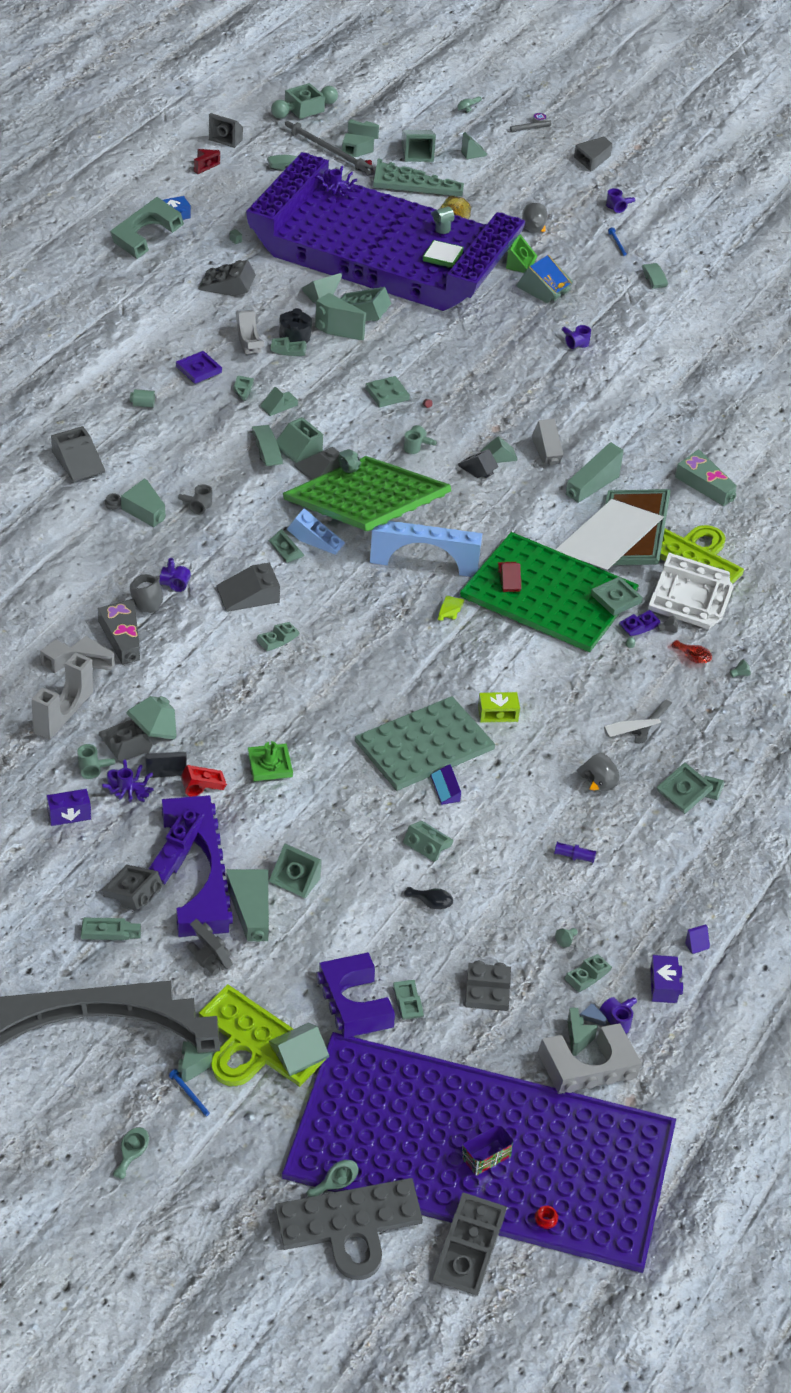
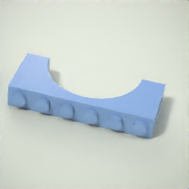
M388 521V523L380 524L372 530L370 563L388 566L389 558L400 547L412 543H427L447 551L456 561L459 575L473 577L479 567L483 533Z

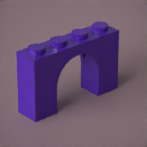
M369 952L319 962V972H316L319 985L322 984L324 999H328L330 1013L335 1015L336 1028L341 1030L344 1038L394 1028L395 1011L388 997L367 1002H356L342 995V992L350 987L375 982V966Z

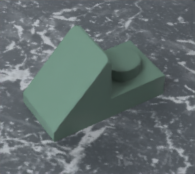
M274 387L262 402L261 408L269 416L298 406V399L289 391L282 393L277 387Z
M570 1008L567 1019L572 1055L577 1056L595 1039L598 1026L583 1025V1016H579V1009Z

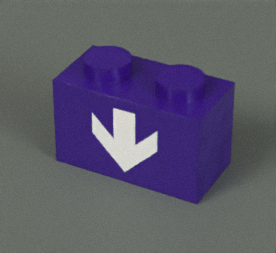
M87 789L46 795L47 812L51 826L91 820V802Z
M652 956L650 965L652 1002L677 1003L679 995H683V982H680L682 965H679L678 957Z

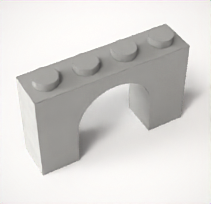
M75 652L65 663V685L61 696L59 697V694L42 687L31 699L33 732L51 740L93 693L92 659Z
M620 1023L600 1028L596 1042L606 1059V1063L601 1065H588L577 1060L570 1052L562 1035L541 1040L537 1053L558 1094L572 1093L580 1089H591L599 1085H610L618 1081H629L637 1078L642 1063Z

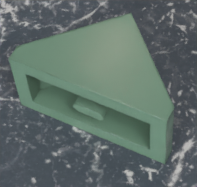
M466 132L463 133L461 152L466 159L488 155L483 147Z
M499 436L480 451L490 449L496 463L517 461L514 448Z

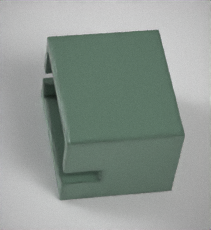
M237 229L230 231L229 239L235 244H238L239 241L241 243L242 234Z

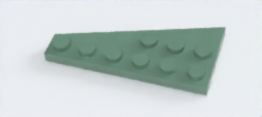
M378 158L373 187L395 191L404 190L408 192H422L424 194L432 193L463 197L464 183L451 179L442 180L434 174L428 176L425 175L426 172L406 166L397 167L393 162L387 164Z

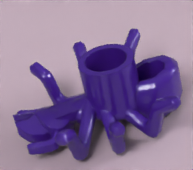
M343 166L340 167V170H325L324 178L317 175V179L321 180L322 186L325 187L327 192L331 190L333 195L336 194L337 188H340L339 195L341 196L347 194L348 191L354 192L352 186L354 182L358 181L356 178L351 181L350 185L347 184L353 172L348 174L345 181L342 180Z
M123 760L122 769H111L107 772V784H102V787L108 788L109 792L118 797L119 800L123 798L128 790L129 802H132V791H135L137 800L145 802L144 798L149 797V793L154 791V788L144 787L147 785L149 778L153 776V773L148 774L143 782H136L139 779L143 766L139 765L133 778V771L127 768V761Z

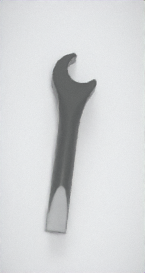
M666 699L648 719H659L672 702ZM651 726L632 731V734L639 735L635 737V743L640 744L647 740Z

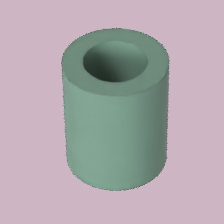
M134 389V392L130 393V402H133V406L154 408L155 391Z

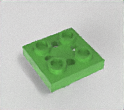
M271 741V745H269V742H266L265 746L248 747L253 781L293 777L287 743L276 744Z

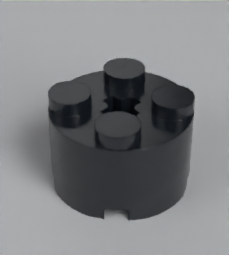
M295 308L280 315L279 338L288 337L289 342L306 341V344L310 341L312 318L308 314L302 312L299 308Z

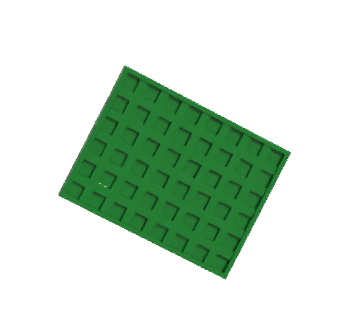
M510 532L460 591V597L587 652H591L619 615L613 616L591 595V590L619 576ZM498 562L520 563L521 591L503 592L497 569ZM622 578L636 592L638 591V584Z

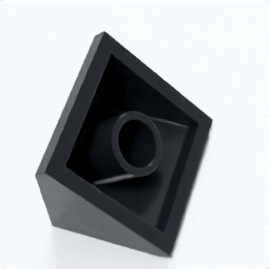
M186 752L145 754L146 776L150 773H153V776L150 778L181 776L187 766Z

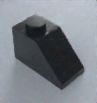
M490 449L471 455L458 463L460 468L476 478L482 476L487 478L493 475V471L498 468Z

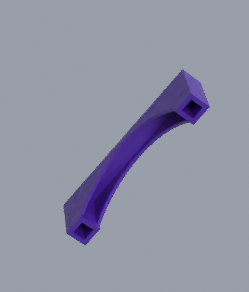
M210 795L162 799L164 828H172L186 806L204 813L203 821L194 842L206 855L211 868L208 880L201 891L187 904L176 908L178 937L197 936L190 925L196 918L201 924L206 922L213 930V934L229 933V924H233L232 911L228 912L230 896L225 894V892H228L227 879L223 880L225 864L220 862L223 861L222 848L218 849V845H221L220 833H216V830H218V819L213 817V815H216L215 803H211Z

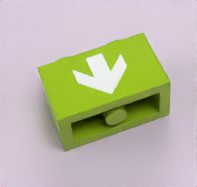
M479 693L478 711L480 723L518 722L520 713L518 693Z

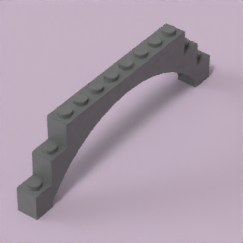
M171 980L0 997V1047L24 1033L47 1024L79 1017L115 1016L142 1020L168 1029L190 1042L197 1048L198 1053L220 1051L217 1016L196 1018L194 998L173 1000Z

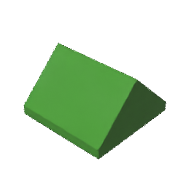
M521 234L508 249L506 269L525 273L528 267L534 264L537 255Z

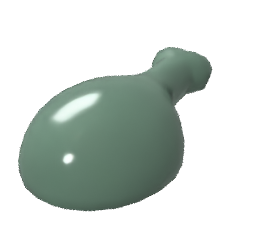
M478 96L473 99H463L458 103L457 109L458 111L465 109L468 113L472 110L470 106L480 102L482 98Z
M133 1128L123 1137L121 1141L122 1161L119 1167L114 1170V1177L124 1179L130 1163L140 1157L147 1149L149 1135L144 1128Z
M342 1160L335 1163L328 1170L325 1179L319 1185L308 1189L306 1192L307 1196H319L326 1190L341 1189L350 1185L358 1174L357 1163L352 1160Z

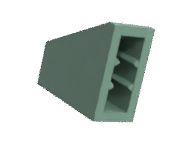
M145 478L121 495V509L152 527L164 521L166 517L165 504Z

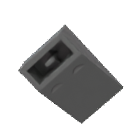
M248 259L238 260L229 265L224 264L218 268L208 269L202 279L199 290L230 296L245 294L249 292L256 274Z
M84 426L51 435L52 453L73 482L105 473V468L91 436Z

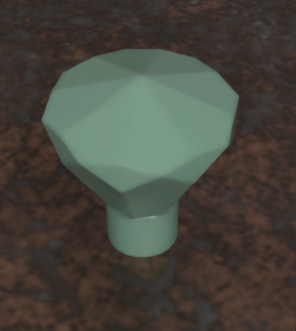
M742 659L736 668L730 671V675L732 678L736 676H750V666Z
M560 928L555 933V939L561 947H570L578 931L575 928L570 930Z

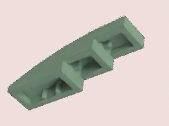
M252 426V433L255 436L256 445L259 449V456L266 466L283 464L277 441L270 426Z

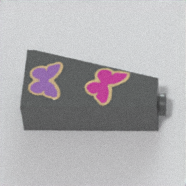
M134 599L99 607L98 622L121 664L139 661L140 645Z

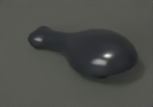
M407 887L403 893L406 897L419 898L427 907L432 909H446L453 904L452 895L443 889L416 890L412 887Z

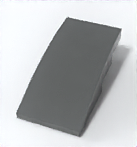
M464 1192L462 1193L433 1281L476 1296L479 1295L507 1211L506 1206Z

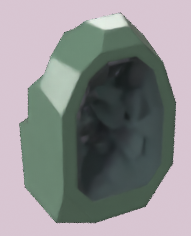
M347 449L339 453V464L343 471L351 473L359 469L361 462L356 452Z

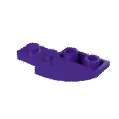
M186 806L166 836L167 842L149 867L150 870L158 871L163 885L166 884L172 873H177L185 860L203 821V812Z

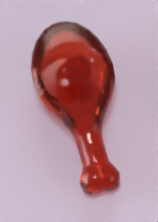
M675 640L671 644L673 649L683 651L687 658L695 663H707L712 660L711 652L703 646L686 645L679 640Z

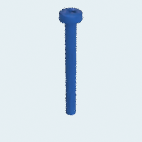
M609 228L608 233L613 236L623 256H626L627 253L615 234V228Z
M172 1070L169 1073V1078L171 1080L175 1079L207 1117L210 1112L179 1077L178 1070Z

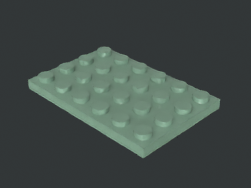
M453 696L355 736L357 745L396 791L431 777L432 773L451 764L454 767L495 749V743Z

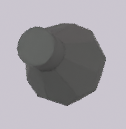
M670 616L664 623L658 624L660 631L678 632L679 623L674 616Z

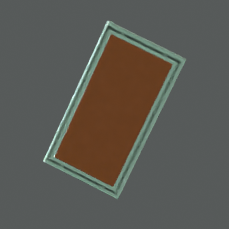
M669 489L608 490L606 504L613 499L664 516L659 523L613 565L659 564L671 492Z

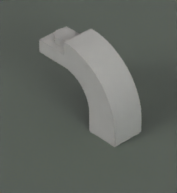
M235 311L238 335L244 353L262 352L261 348H264V341L259 338L257 333L255 311Z

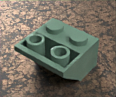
M301 417L288 423L276 441L279 450L297 463L323 451L324 434Z

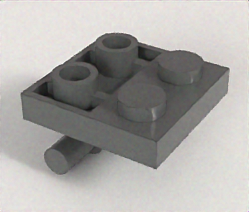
M196 918L190 925L204 947L200 949L194 942L188 944L187 948L194 955V959L203 968L206 967L212 975H216L219 972L218 967L213 963L216 959L226 969L230 968L233 965L229 958L232 954L225 947L224 941L219 936L216 937L213 934V930L206 922L201 924Z

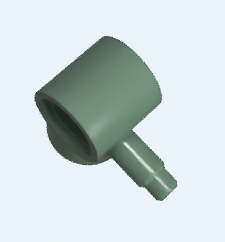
M448 206L431 212L436 232L441 234L449 233L451 231V222L454 221L452 208Z
M415 425L405 433L403 449L409 454H416L420 452L422 443L435 446L437 441L426 437V430L419 425Z
M92 744L81 745L77 750L78 767L81 776L85 779L98 777L101 773L100 767L115 765L114 758L98 760L97 748Z

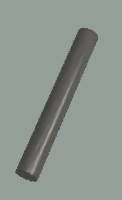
M551 120L514 125L510 126V131L551 126L552 123Z

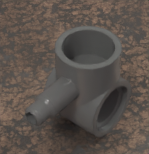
M201 484L195 487L194 496L179 494L178 499L188 502L190 510L200 515L212 506V488L209 485Z

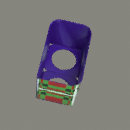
M500 1125L494 1126L462 1144V1159L477 1176L511 1157L513 1138L504 1127ZM493 1146L503 1149L492 1156L488 1155L489 1148ZM479 1156L482 1157L484 1160L477 1161L473 1157Z

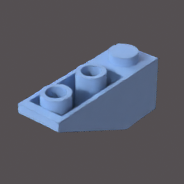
M305 508L286 529L301 542L335 555L345 544L343 540Z

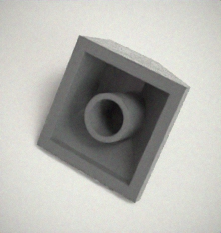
M210 113L209 140L235 148L243 140V126L236 120Z
M330 447L295 463L294 467L310 480H313L341 467L338 459L340 452L334 447Z

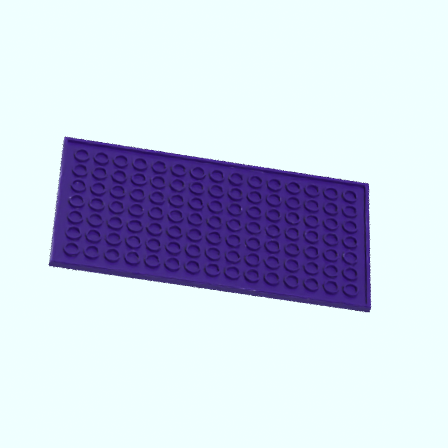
M332 1032L326 1048L329 1058L320 1065L283 1169L282 1179L316 1187L325 1179L328 1170L335 1163L342 1160H352L358 1165V1174L354 1181L344 1188L327 1191L340 1192L413 1178L421 1215L452 1223L462 1193L464 1192L507 1207L499 1236L640 1273L644 1272L676 1118L573 1092L558 1094L556 1088L355 1037L344 1038L342 1034ZM500 1125L504 1127L513 1138L511 1157L476 1176L462 1159V1144L494 1126ZM493 1146L489 1148L488 1155L492 1156L503 1149ZM479 1156L473 1157L477 1161L484 1160L482 1157ZM542 1206H551L556 1210L558 1222L553 1228L544 1229L535 1222V1213Z

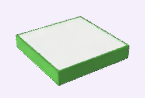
M434 240L424 254L423 261L453 268L463 253L464 247Z

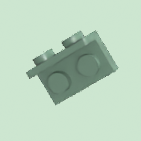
M421 820L409 825L403 843L435 862L438 860L441 851L450 848L454 840Z

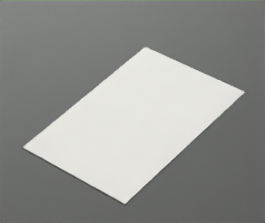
M611 499L556 550L608 570L659 523L664 516Z

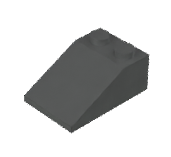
M270 562L252 565L219 583L216 587L226 612L280 603V584Z

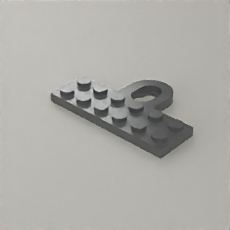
M413 1178L275 1204L284 1250L330 1241L337 1269L345 1277L353 1280L370 1278L379 1270L382 1263V1249L378 1232L418 1225L423 1222ZM360 1237L366 1241L368 1248L363 1262H354L346 1252L344 1245L349 1238Z

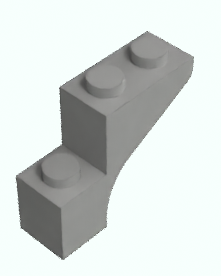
M87 636L72 647L55 639L40 651L41 665L54 673L64 668L65 663L75 652L92 659V668L111 670L115 667L114 653Z

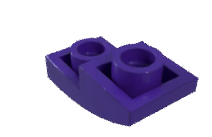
M651 610L638 617L633 614L619 622V625L629 636L648 632L657 628L658 624H660V620Z

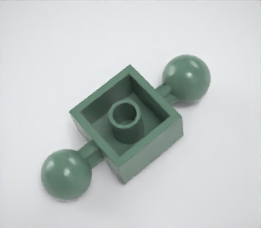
M310 83L285 90V101L276 100L272 104L271 112L278 119L285 118L289 111H292L300 119L324 112L325 104L336 102L338 92L333 86H325L319 92Z

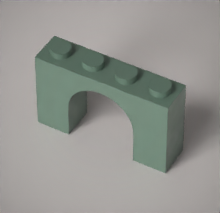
M156 197L110 231L113 242L138 259L148 252L149 249L146 239L139 235L137 231L148 224H159L173 233L184 225L182 215L172 206Z

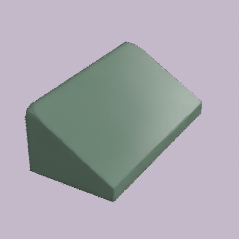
M282 529L268 540L287 563L305 556Z

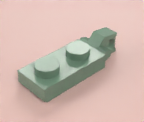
M84 917L82 920L81 939L129 940V938H141V924L125 921V918Z

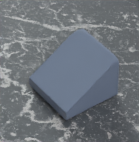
M590 1004L580 1013V1016H583L585 1021L605 1026L607 1023L606 1017L594 1004Z

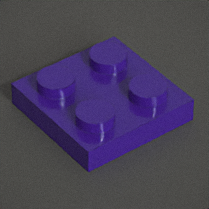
M204 351L176 361V367L194 384L222 373V367Z

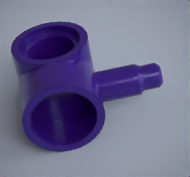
M611 188L607 193L606 206L613 209L616 213H622L626 210L628 204L635 202L636 199L634 197L623 198V192L620 189Z
M579 325L573 332L565 326L562 327L561 330L566 334L565 342L570 349L589 346L591 337L590 327Z
M169 558L167 567L163 566L161 570L160 584L170 586L174 591L182 592L188 585L191 572L184 566L175 567L174 559Z
M611 997L601 1005L599 1010L606 1017L609 1025L620 1023L627 1034L631 1029L634 1015L631 1007L637 1003V999L632 997L620 1003L615 997Z

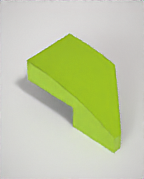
M446 596L441 606L438 620L442 621L444 617L456 619L457 613L463 607L464 599Z

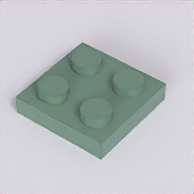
M396 376L366 383L365 389L379 408L410 400V394Z
M617 577L591 590V595L613 616L642 603L643 597L621 577Z
M686 762L657 786V791L684 814L713 790V785Z

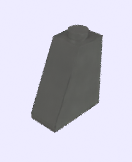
M600 137L576 144L574 158L591 172L611 156L613 143L606 137Z

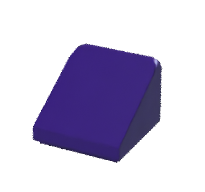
M706 924L688 929L685 945L692 954L710 948L708 926Z

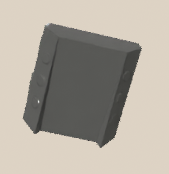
M132 719L102 730L98 734L115 757L122 763L123 760H128L147 752L149 754L152 748L148 735Z

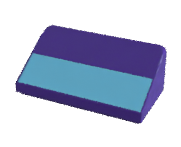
M451 764L432 773L431 779L441 805L460 802L461 790Z

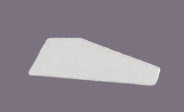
M660 719L621 721L607 725L605 728L609 737L659 724L661 721Z

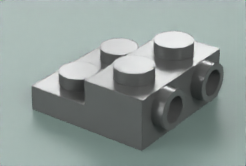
M126 864L101 891L104 897L119 900L122 907L138 910L140 907L148 904L149 898L154 893H158L161 890L162 881L158 871Z
M480 960L469 963L465 1007L508 1011L511 967L501 962L494 965H487Z

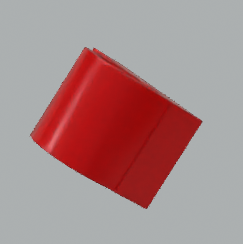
M187 765L181 775L185 793L190 797L200 795L205 787L224 790L227 786L221 770Z

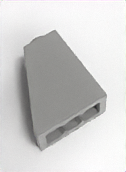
M555 419L538 420L532 434V440L543 465H556L560 463L563 457Z

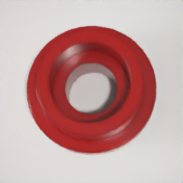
M542 1206L535 1213V1222L541 1228H553L558 1222V1214L553 1207Z

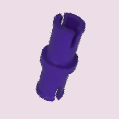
M557 841L554 854L571 857V860L579 859L594 863L596 850L593 851L581 848L577 844L573 846Z

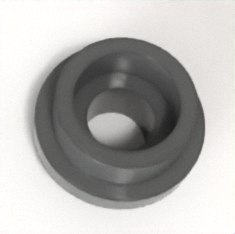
M116 493L107 495L105 506L110 509L120 508V495Z

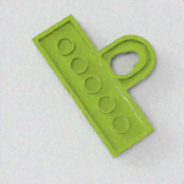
M701 525L691 530L684 538L666 528L664 529L660 554L661 560L666 562L668 554L672 553L728 571L732 584L744 572V568L717 555L723 549L726 539L720 529L709 525ZM703 536L713 538L711 540L712 544L708 547L699 546L695 542Z
M228 984L199 1012V1018L217 1016L219 1032L229 1038L220 1047V1051H216L212 1058L214 1077L224 1085H243L250 1081L267 1064L300 1087L325 1061L323 1060L289 1076L269 1041L293 1030V1028ZM245 1050L252 1055L250 1061L240 1064L237 1068L228 1066L230 1057L237 1051Z

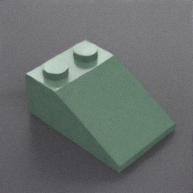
M385 287L344 293L340 298L366 312V321L380 320L381 316L392 304Z
M327 293L316 300L315 327L330 335L364 340L366 312L331 293Z

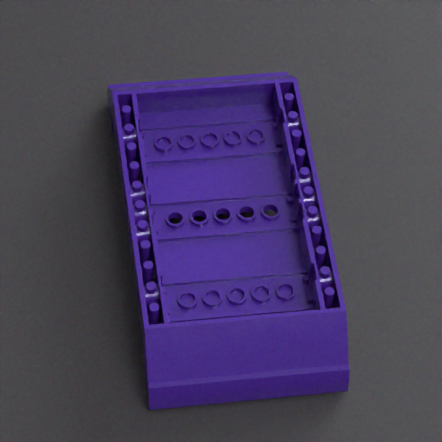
M301 152L246 210L249 227L254 230L273 257L328 275L341 273V279L372 289L385 287L388 294L441 311L450 309L467 297L471 298L521 234L525 226V220L496 212L488 224H482L474 220L462 218L459 215H454V221L451 222V231L446 234L438 233L435 230V222L431 215V212L437 209L420 205L416 202L407 201L403 198L394 197L390 194L381 193L356 184L352 186L354 192L348 191L344 196L339 195L340 188H337L335 195L332 194L331 190L327 192L325 187L322 186L321 180L317 179V175L324 178L325 170L329 169V160L310 155L306 152ZM434 240L464 247L463 253L453 268L423 261L424 254Z

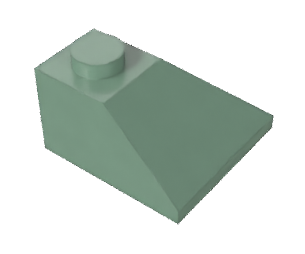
M339 273L312 281L302 287V291L313 303L327 293L334 295L342 274Z
M150 696L126 712L150 737L174 740L177 737L175 709L169 704L170 701L163 696Z

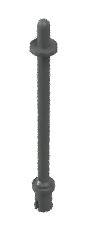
M289 121L285 122V126L291 129L293 135L301 134L355 165V169L362 170L368 175L372 174L368 169L373 171L374 167L366 163L364 159H356L301 128L299 122L295 124Z

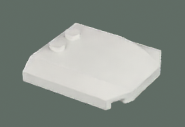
M669 553L648 610L669 617L674 616L678 620L710 629L723 619L733 590V584L729 578L730 573Z

